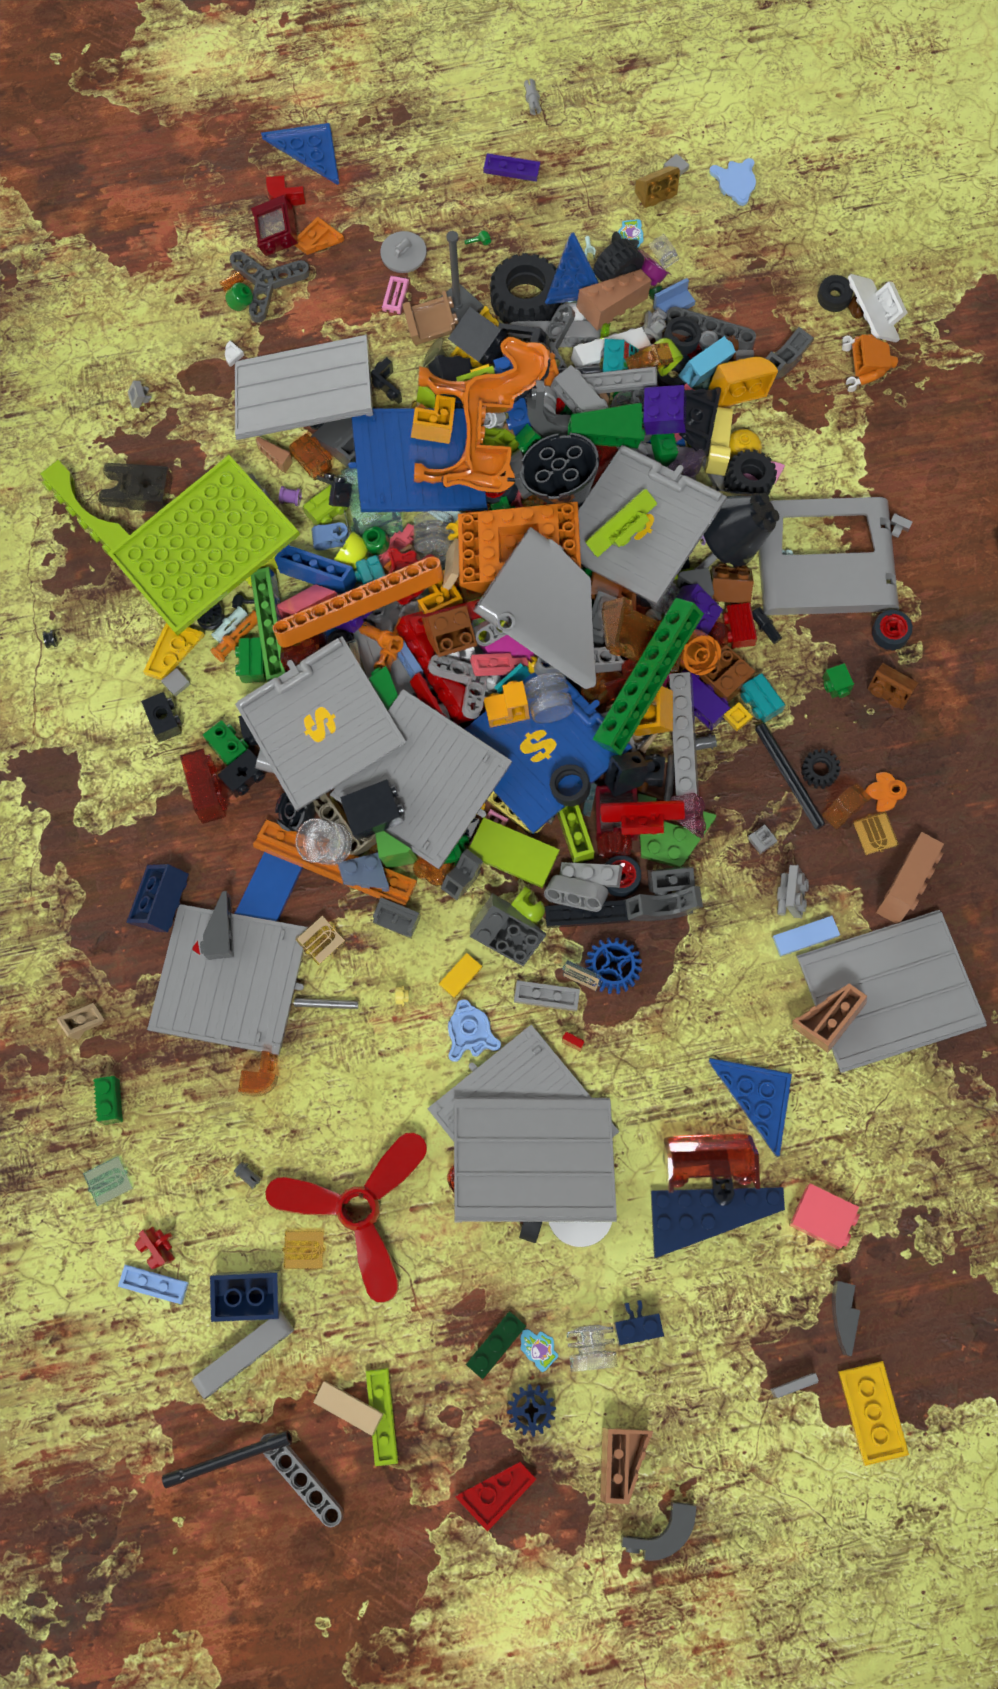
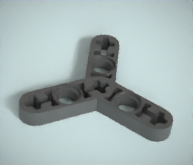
M236 251L230 256L232 268L255 285L253 301L249 306V315L251 320L256 323L263 322L266 319L273 289L302 281L308 278L310 274L307 262L302 260L266 270L241 251ZM251 268L257 269V272L254 274H249L247 271ZM281 273L288 274L287 278L281 279L278 276ZM260 294L267 296L263 300L257 299V296ZM258 306H260L261 312H259L258 315H255V313L258 312Z
M567 304L559 306L545 331L547 334L545 344L547 347H550V353L553 352L555 354V360H560L558 368H568L558 348L575 319V311ZM564 312H565V313H567V312L569 313L568 316H563L562 314H563ZM556 327H560V334L557 336H553V329Z

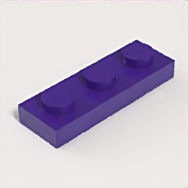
M487 153L483 173L537 182L540 162Z

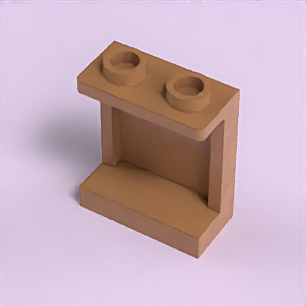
M446 291L442 292L443 297L412 307L410 302L402 303L414 345L450 335L459 323L456 313L452 314L451 308H454L452 297H448Z

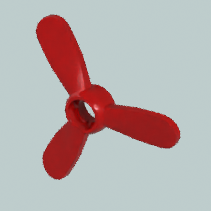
M416 1133L403 1134L380 1159L364 1187L354 1186L345 1190L342 1194H338L314 1183L279 1177L268 1184L265 1191L266 1200L272 1208L279 1211L301 1215L337 1216L345 1228L355 1233L358 1264L367 1294L376 1302L385 1303L391 1301L399 1290V1280L389 1251L374 1225L380 1215L379 1201L403 1183L416 1169L426 1155L427 1145L425 1140ZM363 1195V1198L368 1201L372 1212L365 1219L358 1221V1223H353L354 1220L349 1218L345 1205L351 1199Z

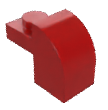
M284 175L266 177L269 200L284 195L291 205L306 204L303 186L287 187Z

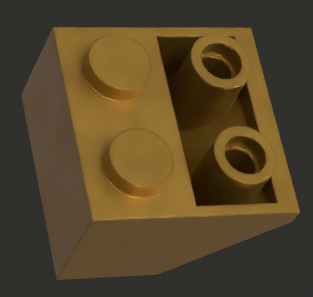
M668 166L636 180L635 193L644 208L655 206L659 202L671 199L677 195L680 169Z

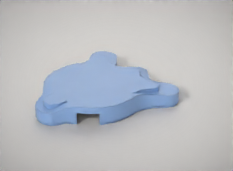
M748 158L742 163L730 161L728 169L717 165L710 167L709 173L718 180L719 188L724 196L725 194L731 196L732 200L740 206L748 203L752 191L755 190L756 185L755 175L752 172L754 167L753 159Z
M460 1000L457 1003L453 1016L448 1022V1032L452 1040L449 1059L452 1062L459 1061L466 1050H470L474 1057H478L485 1049L498 1051L501 1048V1042L491 1033L490 1022L486 1014L472 1006L468 1000Z

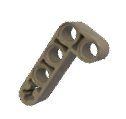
M330 792L314 800L315 811L347 854L360 856L377 843L375 834L370 838L365 837L357 840L352 835L345 812L335 798L330 796ZM333 809L334 815L332 818H329V811ZM342 825H345L346 830L341 835L340 828ZM356 841L357 848L353 851L352 843Z

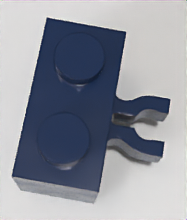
M639 1300L637 1301V1318H635L629 1303H624L625 1310L629 1314L630 1319L614 1323L618 1346L664 1337L659 1313L642 1316L643 1306L642 1301Z

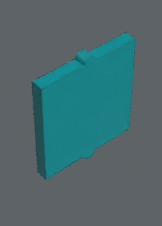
M520 663L494 687L497 693L503 694L502 685H506L510 681L520 682L528 677L530 673L527 666L524 667Z

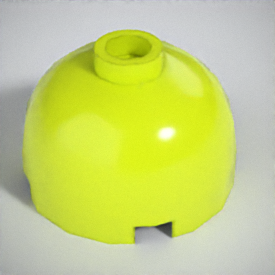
M352 532L334 561L352 566L355 571L357 569L355 565L357 561L367 560L368 549L362 537Z

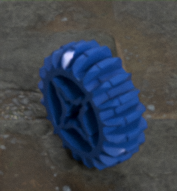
M618 937L615 938L614 943H611L610 938H607V944L600 940V948L593 945L592 950L594 952L587 953L590 959L585 960V964L589 966L585 968V972L592 973L590 974L591 976L599 979L598 985H601L600 992H603L605 987L608 988V994L612 993V989L616 990V994H620L621 987L627 992V984L634 987L635 982L632 979L639 980L640 978L637 973H640L642 968L637 965H640L642 960L635 959L639 956V952H631L634 949V945H630L627 948L626 940L619 944ZM611 951H618L624 955L616 957ZM603 954L606 964L597 970L596 961ZM610 962L617 963V969L613 970V967L610 969ZM627 962H630L631 971L624 978L621 968ZM602 975H612L618 981L606 980Z

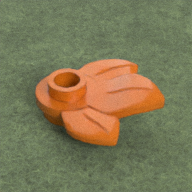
M880 772L876 774L877 782L870 784L866 788L865 794L878 800L877 812H886L895 807L897 800H901L906 796L907 787L904 782L895 780L892 774ZM894 787L900 788V791L897 793L892 790Z

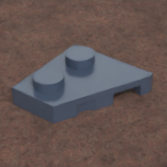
M378 853L338 862V868L344 885H358L361 888L367 889L375 887L382 889L384 892L389 891L388 882Z

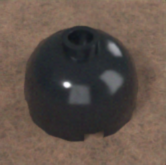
M285 792L277 800L275 813H278L279 820L277 819V822L282 829L292 832L302 831L308 828L315 820L316 811L313 802L296 811Z

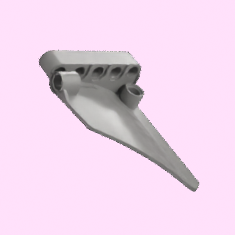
M530 527L473 611L584 689L594 687L596 685L590 577L563 551L564 549L551 539H547ZM503 616H508L511 620L510 625L506 628L500 625V619Z

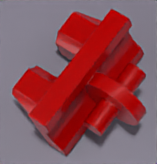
M151 1227L147 1230L143 1229L138 1233L140 1237L134 1245L141 1253L148 1249L152 1253V1256L147 1259V1264L152 1270L175 1260L170 1251L173 1248L169 1242L173 1238L171 1232L164 1235L161 1229L156 1231L154 1227Z

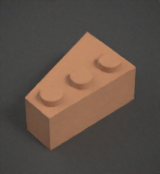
M847 984L819 1005L809 1009L804 1015L792 1020L793 1028L829 1053L867 1004V995L851 984Z
M622 1428L602 1429L600 1501L612 1504H629L653 1431Z

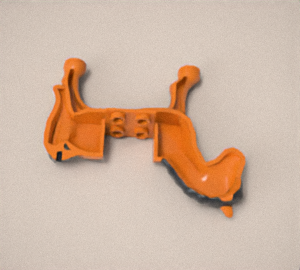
M508 337L503 340L500 347L503 355L511 362L513 369L501 374L476 376L468 381L444 380L434 376L428 368L419 366L418 386H428L435 395L449 394L461 399L467 425V439L465 450L460 460L451 467L429 469L422 463H415L414 482L442 483L444 488L461 484L487 493H502L512 487L515 483V476L510 466L511 447L480 445L483 444V438L485 437V426L481 425H484L486 413L510 411L514 403L532 392V388L536 387V380L544 381L548 377L550 361L555 358V354L550 353L545 343H526L517 338Z

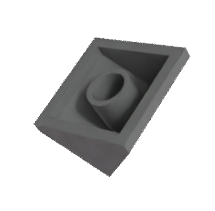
M709 568L680 572L676 586L677 594L682 586L698 584L713 599L714 590Z

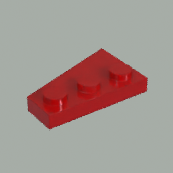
M518 1462L455 1497L488 1532L534 1483L536 1478L521 1462Z

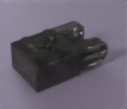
M106 463L104 465L103 472L105 476L110 480L118 481V484L111 489H103L99 492L98 501L102 505L128 508L129 510L159 512L169 504L173 478L168 467Z

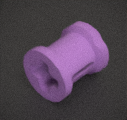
M281 486L279 503L287 502L299 506L302 498L301 489L293 490Z

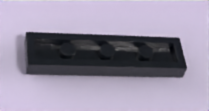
M626 900L606 901L601 910L597 912L566 905L545 906L546 929L630 922L627 915Z

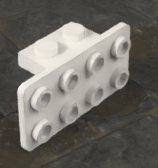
M850 274L848 276L850 288L857 297L856 301L864 312V318L871 327L872 335L879 339L898 342L900 338L894 325L907 314V310L894 283L889 281L881 289L877 290L871 279Z

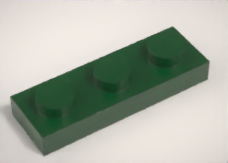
M509 1311L465 1365L483 1380L526 1328V1325Z

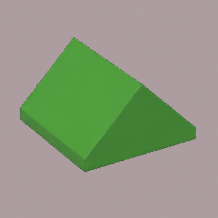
M385 831L375 834L379 858L387 869L414 864L418 861L411 848Z

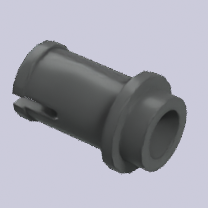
M708 734V736L696 738V750L708 748L713 750V747H717L715 735Z
M241 1162L233 1172L236 1173V1177L239 1176L253 1190L262 1178L248 1167V1163Z

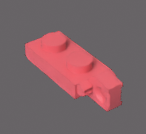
M408 523L402 532H395L390 539L388 550L394 547L400 551L408 544L412 545L414 542L413 536L416 533L415 527ZM388 550L378 556L382 568L390 561Z
M511 653L472 655L470 659L475 676L508 675L520 663L524 667L528 666L527 658H515L511 656Z

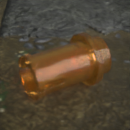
M233 271L232 275L219 281L224 292H227L235 283H242L244 281L239 271Z

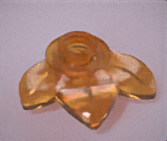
M421 858L414 863L413 872L418 878L426 879L433 886H442L445 880L443 875L452 869L454 863L443 864L438 869ZM420 866H425L427 870H422Z

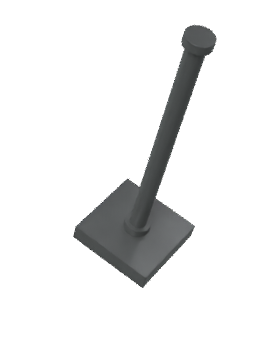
M449 231L446 238L449 242L452 288L446 293L453 300L454 308H451L452 314L456 313L458 322H460L469 307L480 313L484 306L459 284L458 233Z

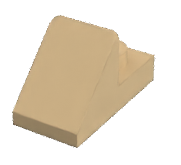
M94 1003L57 1018V1022L67 1037L76 1040L81 1038L84 1031L101 1025L104 1021Z

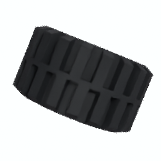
M622 238L604 249L597 258L593 271L601 282L614 279L618 276L640 270L644 263V256L630 240Z
M748 449L744 453L740 451L732 457L724 476V487L728 488L727 491L766 493L769 495L777 478L776 465L771 463L772 459L770 457H766L763 452L761 454L758 453V450L750 452V449ZM743 474H751L754 477H756L757 480H750L746 478Z

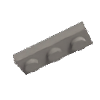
M562 862L560 875L598 883L605 887L620 888L622 867L620 865Z
M517 980L514 1003L577 1012L580 989Z

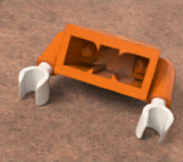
M862 334L855 337V339L845 336L842 339L843 351L853 349L855 375L859 377L858 379L855 377L847 379L846 385L854 384L848 387V392H854L859 384L865 385L883 377L890 368L897 366L898 358L890 355L889 344L879 340L872 334Z

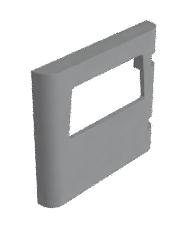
M865 497L770 501L774 509L778 511L780 519L776 522L772 533L758 550L762 605L765 615L861 613L899 610L889 505L886 498ZM865 515L867 517L874 552L806 555L782 554L783 518ZM886 580H891V584H886Z

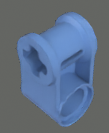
M341 522L317 525L311 529L313 547L315 550L320 551L343 547L346 543L345 541L350 536L347 526Z

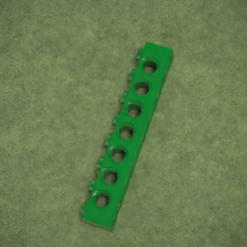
M675 598L593 737V740L603 749L618 755L623 753L704 615L694 603Z

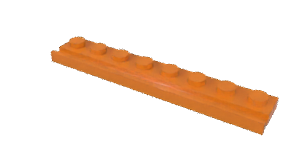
M269 820L265 821L257 835L256 841L253 843V847L342 884L343 881L338 868V862L359 858L296 831H286L279 824ZM383 867L389 891L384 892L382 889L375 887L367 889L361 888L358 885H347L378 899L384 898L406 907L417 885V881Z

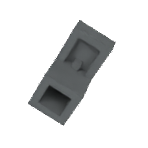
M466 849L462 853L457 866L446 875L441 889L455 900H458L467 892L481 872L479 869L483 861Z

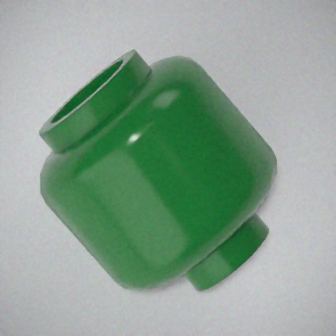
M239 282L235 283L226 292L225 299L231 309L240 312L252 303L253 293L246 284Z
M377 526L369 527L363 533L362 539L369 553L381 555L388 550L390 539L382 528Z

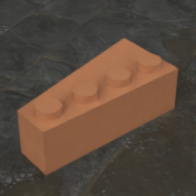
M640 269L579 289L576 307L598 331L604 323L609 324L615 316L623 315L628 308L632 309L648 299L652 280Z
M923 832L920 833L897 873L894 882L887 891L884 901L879 906L877 914L897 924L902 921L909 909H915L919 902V899L916 898L917 895H922L927 887V883H925L926 878L930 879L936 869L932 867L933 864H938L943 856L941 849L944 844Z

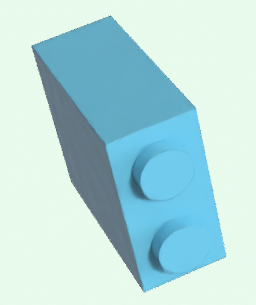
M725 336L689 360L679 374V377L692 389L712 376L718 365L728 363L736 352L732 342L727 340Z

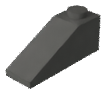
M227 891L221 893L203 933V941L200 942L201 953L208 960L234 957L231 896Z

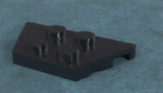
M719 387L713 390H685L686 433L678 434L702 458L707 457L709 453L721 388Z

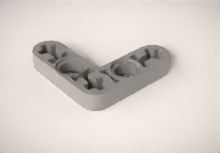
M434 655L428 665L429 671L433 675L466 684L462 713L469 719L477 718L483 708L488 676H479V682H475L476 676L471 664L445 656L438 657ZM459 668L463 674H457L453 669ZM475 689L480 695H473L470 690ZM471 703H475L473 710H471Z

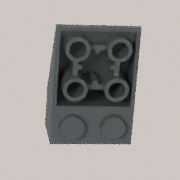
M351 418L324 423L311 438L353 472L355 469L348 467L350 462H356Z
M493 893L470 924L471 938L521 966L526 964L546 937L545 932L522 915L511 903Z

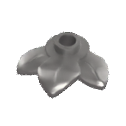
M395 601L374 610L369 615V619L376 624L378 629L392 632L393 626H396L398 619L401 618L398 617L400 612L397 609L399 603Z

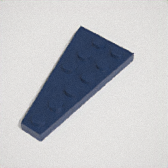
M784 1188L734 1189L733 1201L726 1206L719 1205L715 1201L712 1189L651 1191L654 1259L784 1211ZM721 1189L719 1195L726 1199L728 1194L725 1193V1189Z

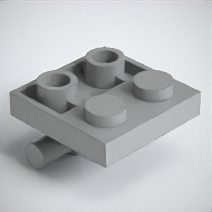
M790 865L789 874L782 873L781 884L777 892V901H779L778 915H786V907L794 918H802L803 912H806L807 901L804 897L805 892H808L809 880L806 879L805 874L798 865Z

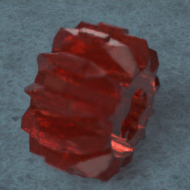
M611 831L598 836L597 850L600 856L613 858L615 856H629L631 854V835H622V832Z

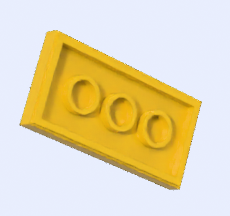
M883 1361L838 1371L863 1465L867 1466L908 1456L909 1451Z

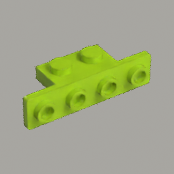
M643 489L589 537L585 544L596 557H599L612 544L617 547L625 546L631 540L630 537L646 527V523L649 521L646 514L657 505V502L647 489Z

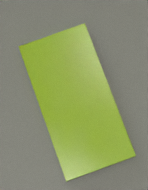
M483 818L468 849L480 858L483 863L543 888L560 852L555 847L487 818Z

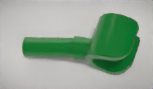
M485 230L481 231L474 238L464 240L465 245L479 241L484 246L491 243L490 235Z

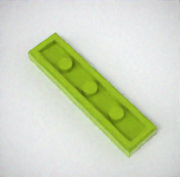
M389 1368L366 1371L369 1405L384 1413L375 1434L372 1435L375 1466L397 1464L398 1453Z

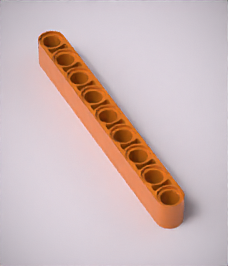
M428 557L276 622L273 625V632L278 644L281 647L292 646L441 582L444 575L440 560L437 557Z

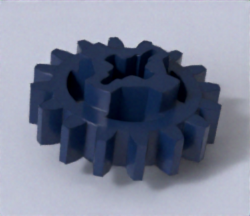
M528 1384V1390L526 1391L519 1387L520 1394L518 1395L513 1392L512 1395L515 1400L508 1401L512 1409L507 1410V1414L513 1415L509 1422H516L515 1430L517 1431L522 1428L524 1436L527 1431H531V1435L534 1437L536 1430L543 1434L542 1427L550 1428L549 1419L555 1420V1417L551 1415V1411L556 1410V1407L550 1406V1403L554 1400L553 1397L547 1399L548 1391L545 1390L541 1393L539 1385L535 1390H532L531 1384ZM534 1394L540 1396L546 1405H539L535 1401ZM526 1395V1403L522 1407H516L518 1401ZM530 1399H532L533 1406L538 1408V1412L534 1413L533 1422H531L529 1413H525V1409L529 1407ZM540 1414H546L544 1421L537 1425L536 1419ZM523 1415L528 1420L529 1426L521 1423L517 1416Z

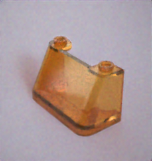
M625 597L604 602L601 614L606 649L612 655H621L638 662L662 621H657L633 610L632 600ZM682 652L669 674L679 671Z

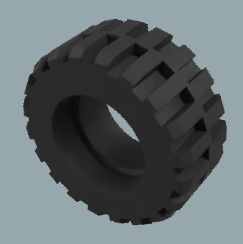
M522 253L521 256L516 254L511 256V259L506 258L502 261V265L499 264L495 268L490 282L491 306L495 315L499 316L503 323L552 320L553 315L561 305V303H545L556 273V267L553 263H548L546 258H539V255L536 254L531 256L528 253ZM522 284L534 285L542 291L536 297L529 299L518 298L510 293L514 287Z

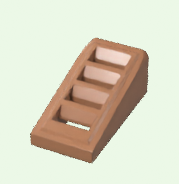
M257 437L255 440L258 449L282 472L286 473L293 463L290 452L261 437Z

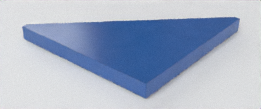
M330 123L261 133L264 141L336 185L339 184Z
M574 232L570 234L545 300L546 304L577 301L579 289L599 283Z
M709 1058V1064L773 1154L779 1157L792 1074Z

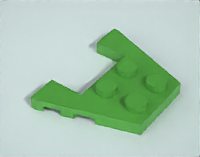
M638 794V802H655L657 799ZM698 810L693 829L664 822V833L639 834L641 858L672 867H682L711 824L715 821L716 815Z

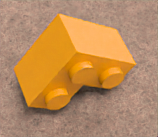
M436 395L434 410L415 407L411 438L449 444L456 398Z
M443 580L428 587L430 595L417 600L419 612L422 611L424 614L463 604V599L454 584L448 590L443 588Z
M510 681L506 685H502L503 694L493 693L484 698L490 728L530 719L523 681Z

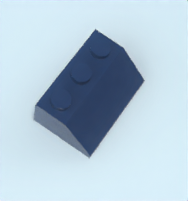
M169 864L147 865L126 923L156 932H168L173 924L175 911L180 905V897L187 885L189 874Z
M281 1270L221 1272L210 1275L211 1322L279 1319L282 1295Z

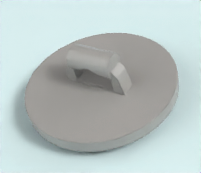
M407 231L396 232L388 236L382 243L380 250L384 265L398 273H408L418 269L424 263L427 255L426 245L422 238L415 233Z

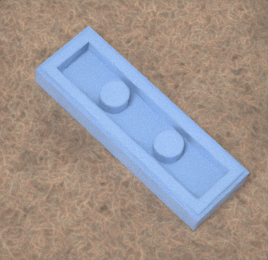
M833 916L774 935L772 938L781 957L839 937L840 933Z
M125 1265L118 1287L183 1305L189 1282Z

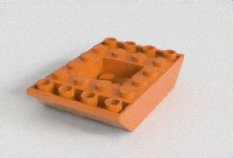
M578 502L458 514L460 587L484 594L530 527L547 539H551L564 549L563 551L581 568Z

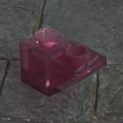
M695 793L671 797V801H684L685 819L677 821L692 834L699 838H704V831L706 830V823L703 819V811L705 810L704 800Z

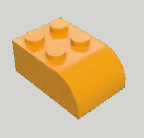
M750 357L721 363L716 368L708 390H713L717 387L721 388L718 407H726L764 398L769 393L778 369L772 362L762 357Z

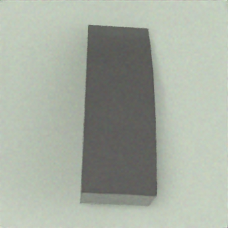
M835 1281L832 1293L834 1328L843 1355L852 1356L860 1310L851 1308L855 1285Z

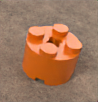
M695 629L676 662L693 674H708L716 667L717 660H720V645L710 635Z

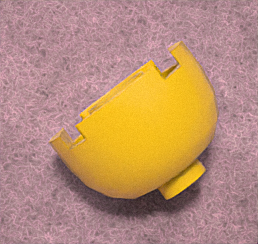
M739 429L730 434L729 448H731L729 463L732 457L740 451L744 453L745 450L750 449V452L758 450V453H762L761 440L753 431Z

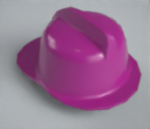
M639 249L640 253L644 256L641 270L652 280V286L661 283L670 273L665 271L649 254Z

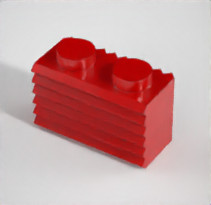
M748 602L727 605L725 613H722L723 624L728 627L726 641L731 644V649L755 646L757 635L751 604Z

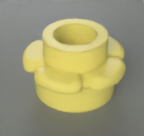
M402 985V987L395 988V1004H402L403 1007L404 1002L409 1001V991L404 990Z

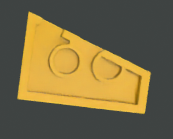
M165 623L143 671L144 674L159 680L164 679L205 636L204 632L188 627L177 636L170 626Z

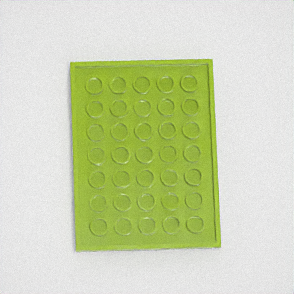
M228 455L108 552V554L178 636L301 534L236 461Z

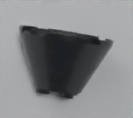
M558 433L550 435L535 443L526 452L521 461L520 478L524 487L530 493L546 503L578 502L579 508L588 497L599 467L598 451L588 438L580 434L570 433V435L559 436Z
M717 490L727 496V500L703 536L710 550L724 564L730 563L733 567H741L753 559L774 530L780 516L766 493Z

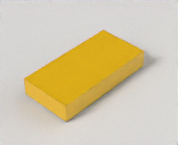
M466 953L442 979L439 986L455 999L483 967Z

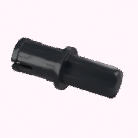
M761 607L752 611L753 619L760 627L759 630L761 632L764 631L773 644L778 643L782 636L772 625L773 620H770L765 615Z

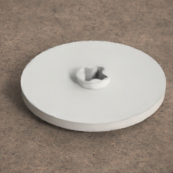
M548 1222L551 1230L559 1240L574 1247H587L599 1242L605 1237L612 1225V1222Z

